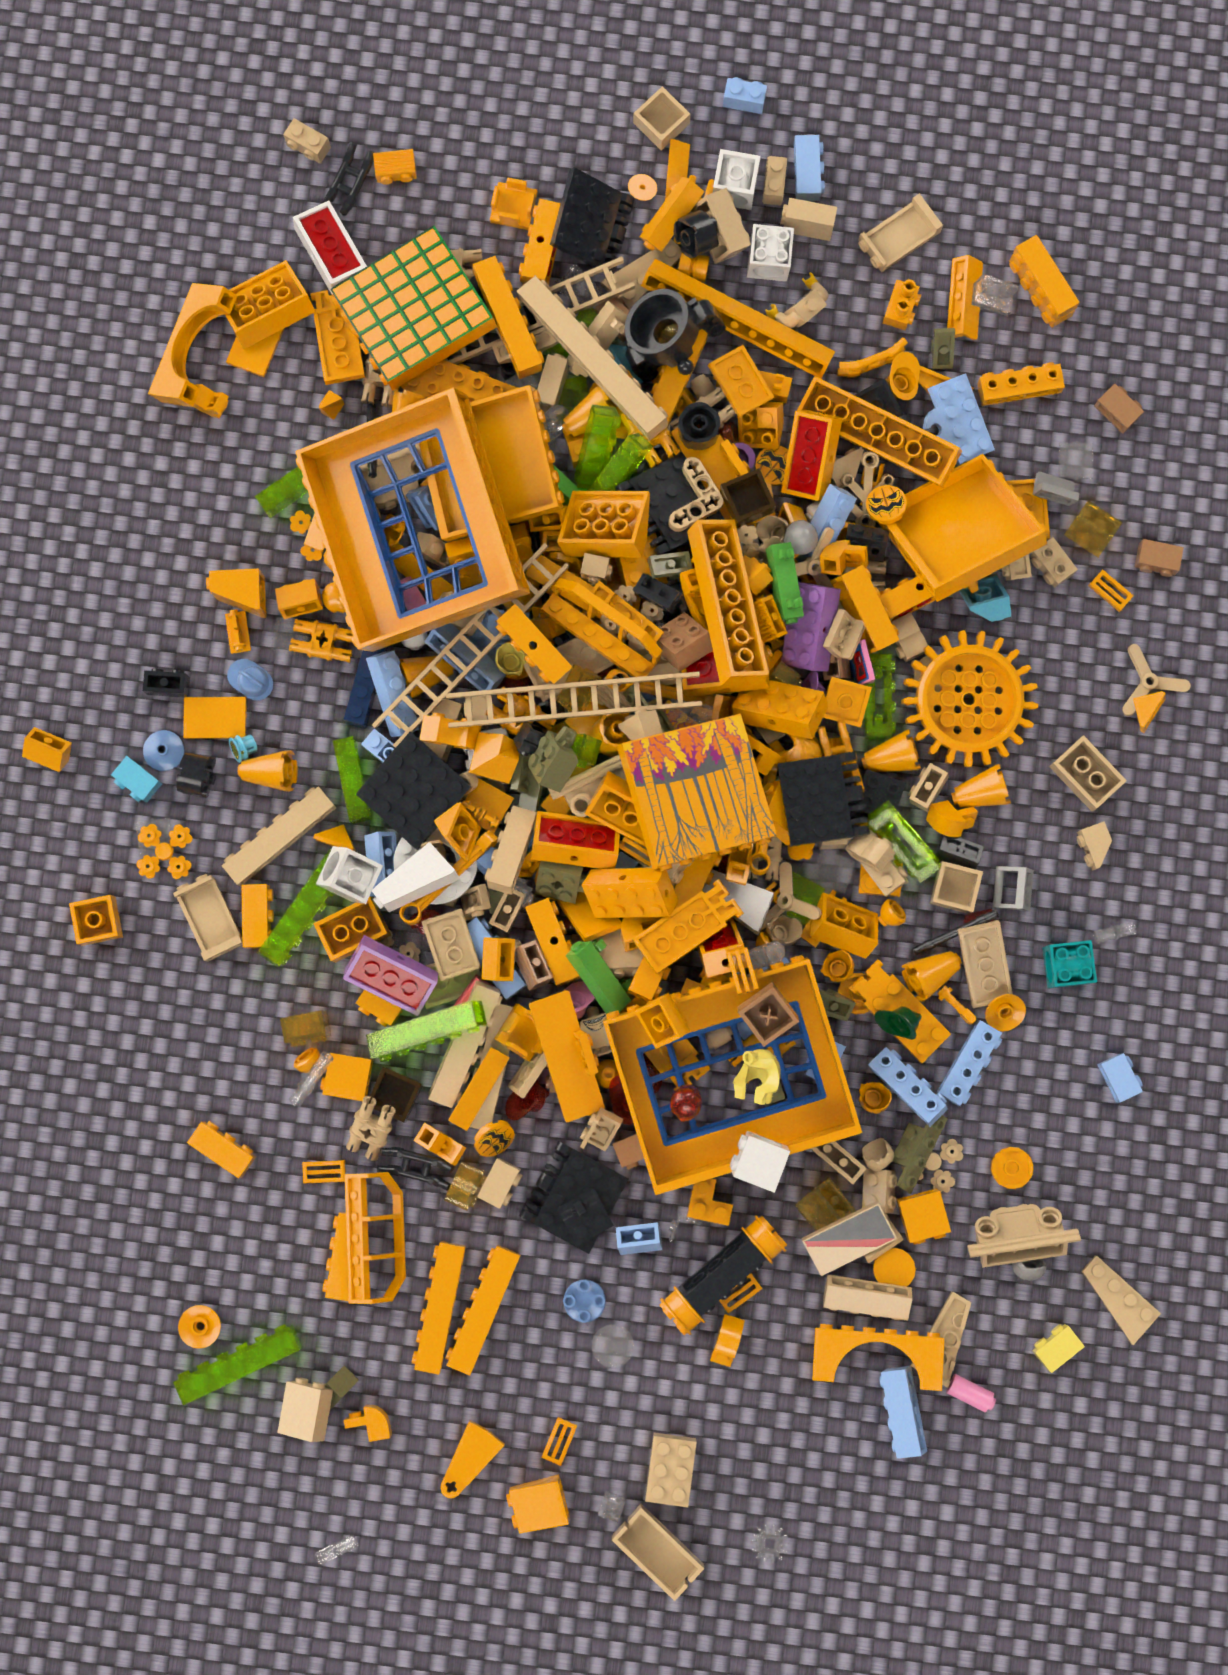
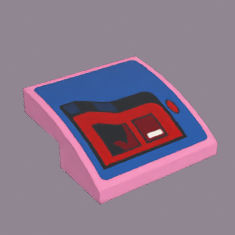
M864 639L859 641L854 656L849 661L854 683L867 685L874 683L875 676Z

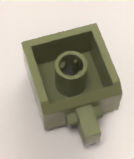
M563 726L558 734L548 730L545 736L540 739L536 752L530 756L528 767L538 784L559 793L578 764L577 756L571 748L577 735L572 728Z
M541 861L535 894L575 904L578 892H584L582 883L587 875L582 874L584 867Z

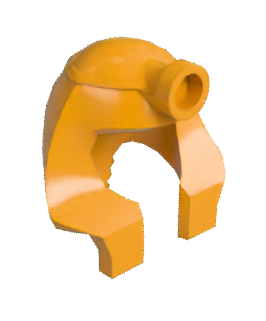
M787 734L794 743V746L789 750H785L778 740L770 745L772 750L786 759L785 762L822 757L821 745L815 735L813 739Z

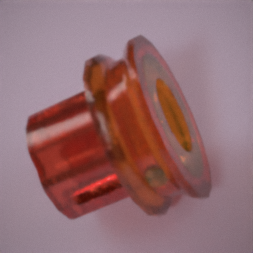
M730 422V424L724 423L723 428H720L719 432L724 441L728 439L731 444L739 443L738 432L734 422Z

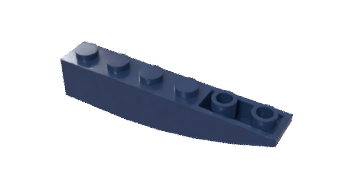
M388 647L374 652L362 651L344 716V721L347 725L363 729L367 728L376 689L366 658L387 652Z

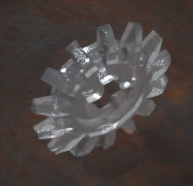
M765 1524L764 1531L759 1526L757 1529L760 1534H752L756 1541H750V1544L756 1545V1548L752 1549V1553L758 1551L759 1554L756 1558L759 1559L764 1556V1563L767 1562L768 1558H771L772 1564L775 1563V1556L782 1560L779 1554L780 1552L787 1554L783 1547L789 1546V1543L783 1542L784 1539L788 1538L787 1534L781 1536L780 1534L783 1529L780 1528L778 1532L775 1531V1524H773L772 1529H769L768 1524ZM767 1538L769 1540L774 1539L776 1541L774 1543V1549L771 1550V1548L764 1547L766 1545L765 1540Z

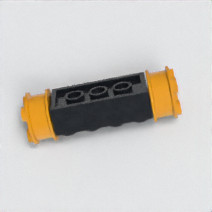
M755 1215V1221L748 1227L741 1228L745 1234L741 1232L681 1284L679 1289L674 1286V1291L665 1299L660 1298L662 1303L659 1305L670 1320L673 1317L675 1318L673 1322L683 1335L687 1333L691 1335V1330L700 1322L705 1323L702 1315L710 1313L720 1299H726L736 1285H742L752 1271H758L766 1260L764 1256L773 1264L772 1259L781 1251H787L785 1249L787 1246L785 1241L776 1231L771 1233L774 1228L762 1215L759 1218Z

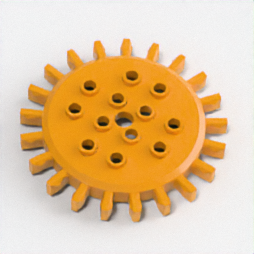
M965 630L958 632L959 646L954 648L951 647L946 635L940 637V644L944 652L937 655L929 645L923 648L925 655L931 659V662L925 666L919 661H912L910 665L922 673L920 679L916 681L908 678L903 681L904 685L916 688V697L904 698L901 700V704L907 706L915 704L918 713L906 718L905 723L913 724L920 720L924 729L915 735V741L923 740L929 734L935 741L929 747L928 754L933 755L938 752L941 745L948 748V753L945 757V763L952 764L956 752H963L964 767H972V754L980 752L984 766L991 764L989 749L993 747L997 749L1002 758L1009 756V752L1004 746L1003 741L1010 738L1017 745H1021L1024 742L1021 736L1014 732L1017 725H1021L1024 728H1033L1034 725L1030 720L1021 717L1023 709L1033 710L1038 708L1037 703L1024 701V692L1035 690L1038 688L1037 684L1029 683L1022 685L1019 677L1022 674L1028 673L1031 669L1030 665L1021 666L1018 670L1014 668L1011 661L1017 658L1020 652L1018 649L1009 652L1006 657L998 653L1004 641L1001 637L994 641L991 649L984 647L986 638L984 631L978 632L975 645H968ZM956 665L961 666V672L955 670ZM976 666H980L982 668L981 673L976 672ZM935 685L941 687L940 692L934 690ZM956 685L961 687L960 693L955 691ZM976 686L981 688L980 694L975 692ZM996 687L1001 688V694L995 692ZM965 694L973 696L974 702L972 705L964 703L963 697ZM935 705L940 707L939 713L934 711ZM955 706L960 707V713H955ZM975 707H979L981 709L980 714L975 713ZM996 707L1000 708V715L995 713ZM955 726L959 727V734L954 733L953 729ZM975 727L980 729L979 735L974 733Z

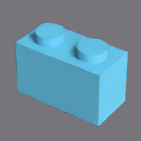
M128 756L123 759L111 774L115 778L114 783L121 789L128 788L131 791L129 795L138 802L143 800L147 803L162 785L160 781Z

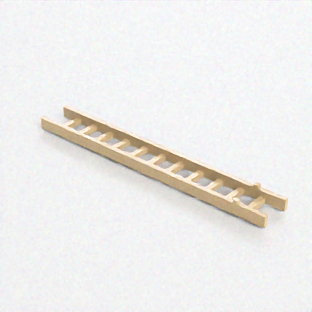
M619 257L553 285L549 291L554 293L566 288L574 305L571 310L577 314L635 289V285L632 282L618 289L616 288V280L609 269L624 263L623 257ZM604 272L611 292L598 297L590 277ZM585 280L593 299L579 305L571 285ZM519 300L520 306H524V304ZM536 317L537 323L527 327L529 333L544 327ZM497 327L496 331L500 339L485 344L481 336L478 338L481 347L470 352H466L465 347L460 349L462 355L448 362L459 364L492 350V344L502 341Z
M546 543L522 567L525 572L533 564L549 581L538 591L527 580L529 589L535 596L525 606L517 599L511 600L524 614L569 568V565L565 563L553 576L537 561L539 556L548 548ZM495 607L479 612L372 724L374 728H377L389 716L390 720L399 729L402 728L405 731L393 744L395 748L410 731L413 732L423 722V716H428L446 698V693H450L504 637L500 633L495 637L479 622L488 610L492 611L499 618L502 613ZM474 625L491 640L482 652L464 636ZM460 640L477 655L467 667L450 652ZM445 655L463 670L453 682L436 667ZM431 670L448 685L447 689L439 697L421 682ZM417 685L434 701L424 713L406 697ZM402 701L420 716L410 727L392 712Z
M699 672L446 693L447 699L465 697L464 713L465 717H467V721L448 723V727L459 728L632 713L647 708V711L702 707V701L683 703L681 679L700 677ZM676 679L678 703L662 704L660 681ZM655 681L657 705L641 706L639 682ZM634 683L636 707L620 708L618 684ZM613 685L615 709L598 710L596 686ZM591 687L592 711L578 712L576 688ZM570 688L572 712L557 714L555 690ZM549 690L551 714L536 715L534 691ZM528 692L530 716L515 717L513 693ZM507 694L509 718L494 719L492 695ZM486 696L488 720L473 721L471 697Z

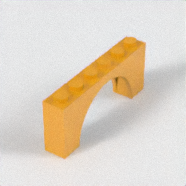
M192 283L148 392L150 396L162 403L188 407L194 406L200 388L189 382L186 375V358L189 348L198 332L209 321L218 316L231 313L237 298L236 294L224 286Z
M820 1324V1327L815 1328L812 1380L834 1382L836 1369L842 1358L850 1350L868 1342H884L901 1349L912 1360L919 1375L920 1389L942 1391L944 1337H940V1333L927 1332V1336L918 1335L919 1331L906 1330V1334H897L896 1329H884L883 1333L876 1332V1328L863 1327V1331L854 1330V1326L842 1325L841 1329H833V1324Z

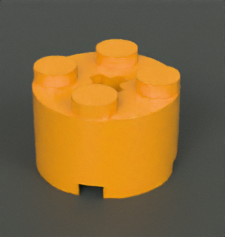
M630 713L602 715L594 723L591 729V740L596 752L615 757L619 755L617 747L621 743L632 741L618 726V724L625 721V717L629 716Z

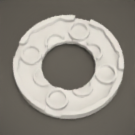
M438 828L425 841L441 840L443 844L451 848L455 854L456 862L461 858ZM403 837L395 850L394 871L419 851L412 847ZM477 860L459 876L460 878L457 881L453 882L430 904H446L461 897L470 888L475 879Z

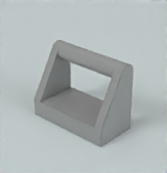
M996 866L993 908L1030 911L1034 870L1027 867ZM1004 872L1018 873L1015 904L1001 903Z

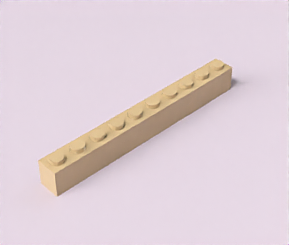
M534 276L519 288L517 294L520 301L649 441L668 426L666 411L662 407L658 408L654 404L655 401L652 396L640 389L641 385L639 382L627 375L628 371L626 368L614 361L615 357L608 349L605 351L601 347L602 343L595 335L592 337L588 333L589 329L582 321L579 323L575 319V313L569 307L566 309L562 305V299L556 293L553 295L549 291L550 287L544 280L540 281Z

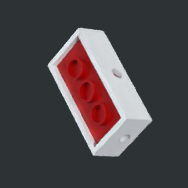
M330 201L293 217L294 229L330 292L332 287L367 267Z

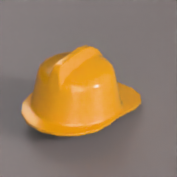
M901 352L894 357L890 375L887 377L893 394L896 398L902 400L914 398L918 390L920 365L918 359L910 352Z

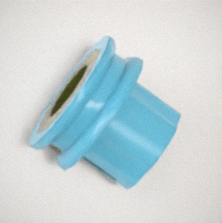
M236 735L235 738H229L230 749L237 762L240 763L242 759L247 760L249 754L257 752V745L252 735L242 738Z

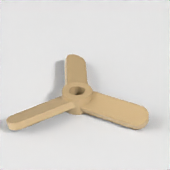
M827 527L824 529L812 556L803 562L795 563L797 576L809 573L818 585L833 587L827 574H821L819 557L823 549L829 545L834 535L832 528Z
M1132 644L1128 647L1129 656L1140 677V684L1123 706V713L1126 716H1132L1136 712L1133 698L1148 695L1153 689L1186 692L1190 689V682L1186 679L1160 677L1153 674L1140 647L1137 644ZM1146 679H1150L1152 685H1148Z
M783 862L779 866L780 896L777 899V904L768 911L760 931L766 928L767 923H770L785 911H793L813 920L821 917L820 908L796 899L793 896L792 866L788 862Z

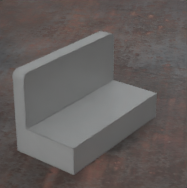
M1043 472L1036 473L1032 494L1034 496L1070 506L1079 500L1080 493L1074 492L1075 483Z

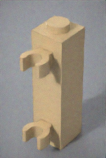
M607 301L589 326L588 333L592 337L595 335L602 343L601 347L606 351L619 332L622 335L625 332L627 315L617 306ZM569 354L566 358L570 366L568 370L576 376L581 374L587 378L588 374Z

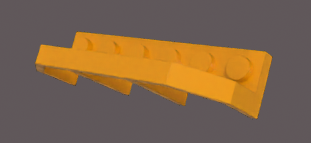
M560 578L554 585V593L541 608L542 613L632 677L648 676L661 659L662 649L647 631L577 582ZM562 591L574 593L588 603L587 616L561 599L559 594ZM597 611L620 626L618 639L592 621ZM627 632L637 638L652 655V663L622 642L627 636Z
M389 1172L345 1174L349 1304H376L393 1301L406 1278L403 1192ZM380 1177L392 1194L393 1214L368 1216L366 1178ZM393 1219L394 1252L369 1255L368 1221ZM395 1257V1277L383 1297L370 1299L369 1260Z

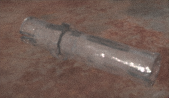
M323 1051L306 1077L300 1080L298 1088L289 1098L293 1105L300 1107L308 1094L313 1092V1087L334 1060L330 1053Z

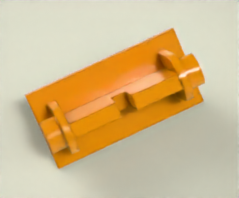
M230 610V613L225 614L231 654L251 651L246 611Z

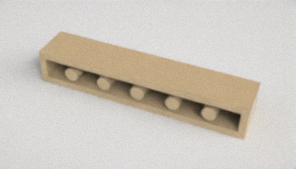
M319 786L316 789L314 787L309 789L304 794L306 797L300 802L297 800L288 807L289 811L284 815L281 813L272 820L273 824L268 828L263 827L259 830L254 840H248L243 843L238 853H232L224 859L225 863L222 867L238 886L241 887L336 809V806Z
M478 980L475 981L428 1093L429 1100L450 1108L453 1107L454 1102H459L462 1095L460 1088L462 1084L467 1083L470 1076L468 1069L470 1065L474 1066L478 1057L476 1053L478 1046L482 1047L486 1038L484 1034L486 1027L490 1028L493 1022V1010L498 1008L501 1003L500 989Z
M500 1004L498 1008H494L492 1013L494 1015L493 1022L490 1028L486 1027L484 1032L486 1035L484 1048L480 1047L477 1059L481 1060L480 1065L491 1047L509 1057L510 1050L494 1038L513 1007ZM507 1064L473 1120L471 1128L480 1130L486 1124L493 1123ZM475 1067V1070H474V1073H473V1077H474L476 1071L478 1070V1068H476V1067Z

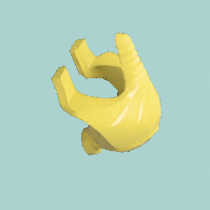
M757 1049L746 1051L743 1054L744 1064L733 1081L735 1098L745 1099L746 1083L758 1078L762 1081V1085L756 1087L754 1103L760 1105L770 1104L773 1093H776L779 1087L780 1064L776 1056L769 1050Z

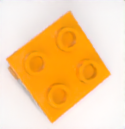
M478 778V786L468 794L466 800H463L461 804L480 827L495 833L514 798Z

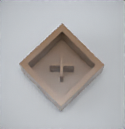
M685 612L660 627L664 632L657 641V645L662 649L661 656L679 672L713 651L709 632Z
M773 982L737 1007L739 1015L764 1047L799 1022L798 1015Z

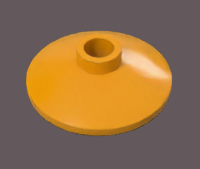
M1004 994L996 997L986 1009L985 1019L987 1024L1002 1032L1014 1029L1025 1017V1003L1014 994Z
M196 1305L187 1309L180 1317L178 1323L181 1339L193 1348L210 1346L216 1341L221 1330V1322L217 1313L204 1305ZM199 1322L204 1323L205 1327L203 1330L198 1329L197 1325Z

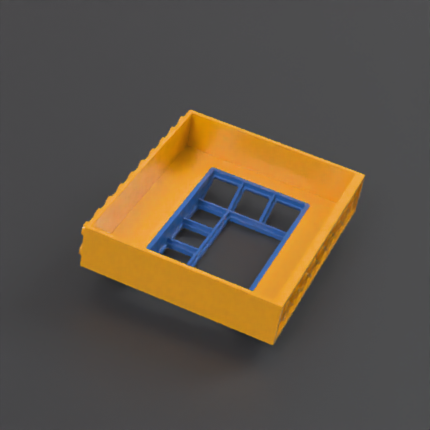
M451 388L295 451L297 466L303 474L302 483L310 496L308 497V502L316 515L314 521L321 531V543L327 550V562L334 573L333 581L341 595L339 600L347 614L345 617L346 623L353 633L352 642L358 650L374 652L531 593L467 394ZM432 437H437L445 462L426 469L415 444ZM409 448L419 468V472L399 480L387 455ZM381 459L392 483L371 491L360 466ZM448 469L475 556L428 573L402 487ZM395 490L402 514L381 522L374 498ZM405 521L412 545L391 553L384 529ZM415 552L422 576L401 584L394 560ZM478 563L483 582L461 590L459 570ZM452 573L454 594L433 601L431 581ZM424 583L426 604L405 611L403 592Z
M798 955L790 958L791 962L783 964L782 961L769 964L770 968L763 970L761 967L753 969L759 990L738 995L733 976H729V981L723 983L719 979L709 982V987L703 989L700 986L689 988V993L680 995V992L670 994L677 1001V1008L680 1014L687 1019V1027L690 1032L675 1041L663 1045L667 1047L673 1068L652 1077L649 1076L643 1053L653 1050L655 1047L635 1010L640 1008L639 1004L627 1007V1012L620 1014L618 1010L607 1013V1018H603V1024L655 1195L731 1173V1160L733 1155L738 1156L739 1147L737 1145L742 1134L746 1135L747 1131L788 1146L790 1150L789 1155L862 1133L809 958ZM741 973L737 974V977L740 984V988L744 989L745 987ZM750 974L746 975L749 987L753 986ZM773 982L798 1015L800 1032L777 1037L765 1047L761 1043L744 1047L737 1024L744 1022V1020L739 1015L737 1007ZM730 1026L737 1049L712 1057L705 1033ZM698 1036L705 1059L679 1066L672 1044ZM803 1039L809 1062L786 1068L778 1045ZM772 1047L774 1055L780 1064V1075L788 1100L698 1127L682 1073L741 1056L746 1051ZM812 1069L819 1092L795 1098L788 1074ZM675 1076L682 1099L659 1107L652 1084ZM684 1106L691 1129L668 1138L661 1115Z

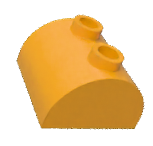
M669 993L635 1010L655 1049L675 1041L690 1032L687 1027V1019L680 1014L677 1008V1001Z

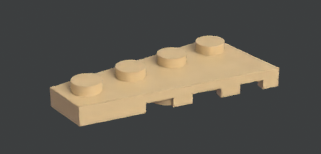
M670 239L662 252L655 249L653 252L649 251L613 274L617 283L615 284L617 289L632 282L635 285V289L619 295L625 302L624 306L629 310L642 296L649 292V290L641 287V284L654 259L671 267H674L680 260L682 252L680 249L682 248L672 239ZM607 279L601 281V285L608 292H611Z
M1095 1255L1082 1269V1273L1099 1295L1107 1310L1114 1317L1131 1345H1134L1161 1313L1098 1256Z
M952 1291L929 1331L940 1333V1337H944L942 1385L947 1388L950 1385L962 1333L971 1306L970 1301ZM912 1362L910 1366L916 1369L914 1363Z

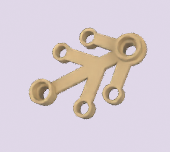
M867 451L861 457V463L865 466L863 490L855 482L853 475L849 473L842 475L841 482L843 485L848 486L862 501V510L856 504L851 510L856 516L855 523L874 527L876 520H872L866 511V499L873 489L883 485L892 486L894 484V477L890 474L882 475L881 482L872 489L873 468L878 465L879 457L876 453ZM868 456L872 457V461L870 463L866 462V458ZM847 476H850L851 481L849 483H845V478ZM886 477H890V482L888 484H885L884 482ZM867 517L868 522L866 524H863V518Z

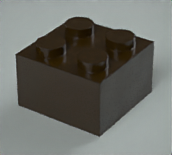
M759 468L727 481L720 486V493L732 520H735L736 528L775 512L776 504Z
M383 1067L370 1094L369 1104L372 1098L376 1100L374 1109L379 1112L382 1111L384 1105H390L388 1112H390L391 1107H394L395 1114L393 1118L406 1123L423 1087V1083Z

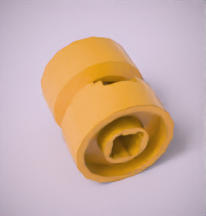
M681 252L678 270L705 283L710 256L698 255L697 257L689 258Z

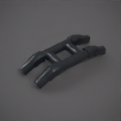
M352 142L349 143L339 171L326 197L322 201V203L327 201L332 203L338 191L347 194L348 197L340 210L343 216H346L354 206L360 189L373 164V153H376L368 150L361 170L351 166L357 144ZM346 173L357 177L353 187L342 184Z
M400 1147L380 1149L381 1156L403 1158L401 1166L378 1165L377 1172H389L390 1175H399L427 1182L446 1191L450 1189L451 1183L437 1175H430L431 1165L450 1173L453 1172L455 1166L443 1158L404 1150V1148ZM411 1160L423 1163L422 1172L409 1170Z

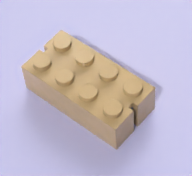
M642 1504L628 1517V1523L624 1521L612 1535V1541L674 1601L686 1590L688 1581L692 1583L704 1570V1563Z

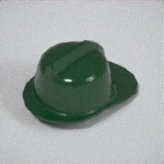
M901 1006L894 1011L879 1010L874 1016L878 1026L885 1032L911 1040L916 1038V1030L922 1018L921 1014L905 1006Z

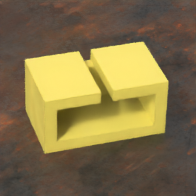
M1059 1324L1052 1329V1335L1048 1339L1043 1337L1034 1344L1035 1348L1032 1350L1050 1373H1053L1085 1347L1066 1324L1063 1326Z

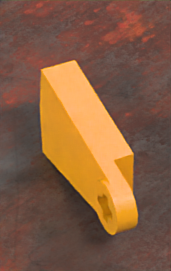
M469 1420L441 1483L442 1494L447 1498L457 1497L504 1447L505 1443L488 1429ZM456 1482L455 1487L457 1490L448 1492L446 1483Z

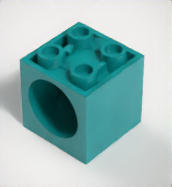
M1092 940L1052 944L1042 947L1048 989L1087 985L1097 982Z

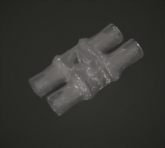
M778 941L760 945L748 951L753 969L778 963L785 957V947Z

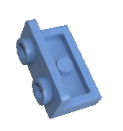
M428 485L410 490L406 496L425 528L433 527L434 530H439Z

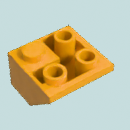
M767 402L738 418L739 443L747 444L751 448H779L784 424L783 402Z

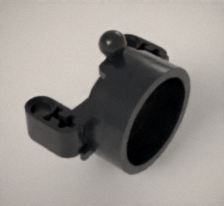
M658 289L642 296L632 306L625 321V337L629 347L625 352V356L632 371L644 382L652 381L657 377L658 371L655 365L677 366L680 374H691L694 365L688 358L693 354L692 346L697 339L699 330L703 328L712 337L719 336L726 330L718 310L708 300L704 299L697 302L694 297L687 302L679 293L670 289ZM677 324L678 331L669 342L660 344L659 337L662 331L667 326Z

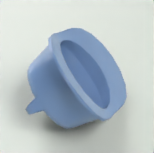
M240 659L230 665L227 673L228 681L233 688L252 700H262L271 694L273 689L272 677L255 662L248 659Z

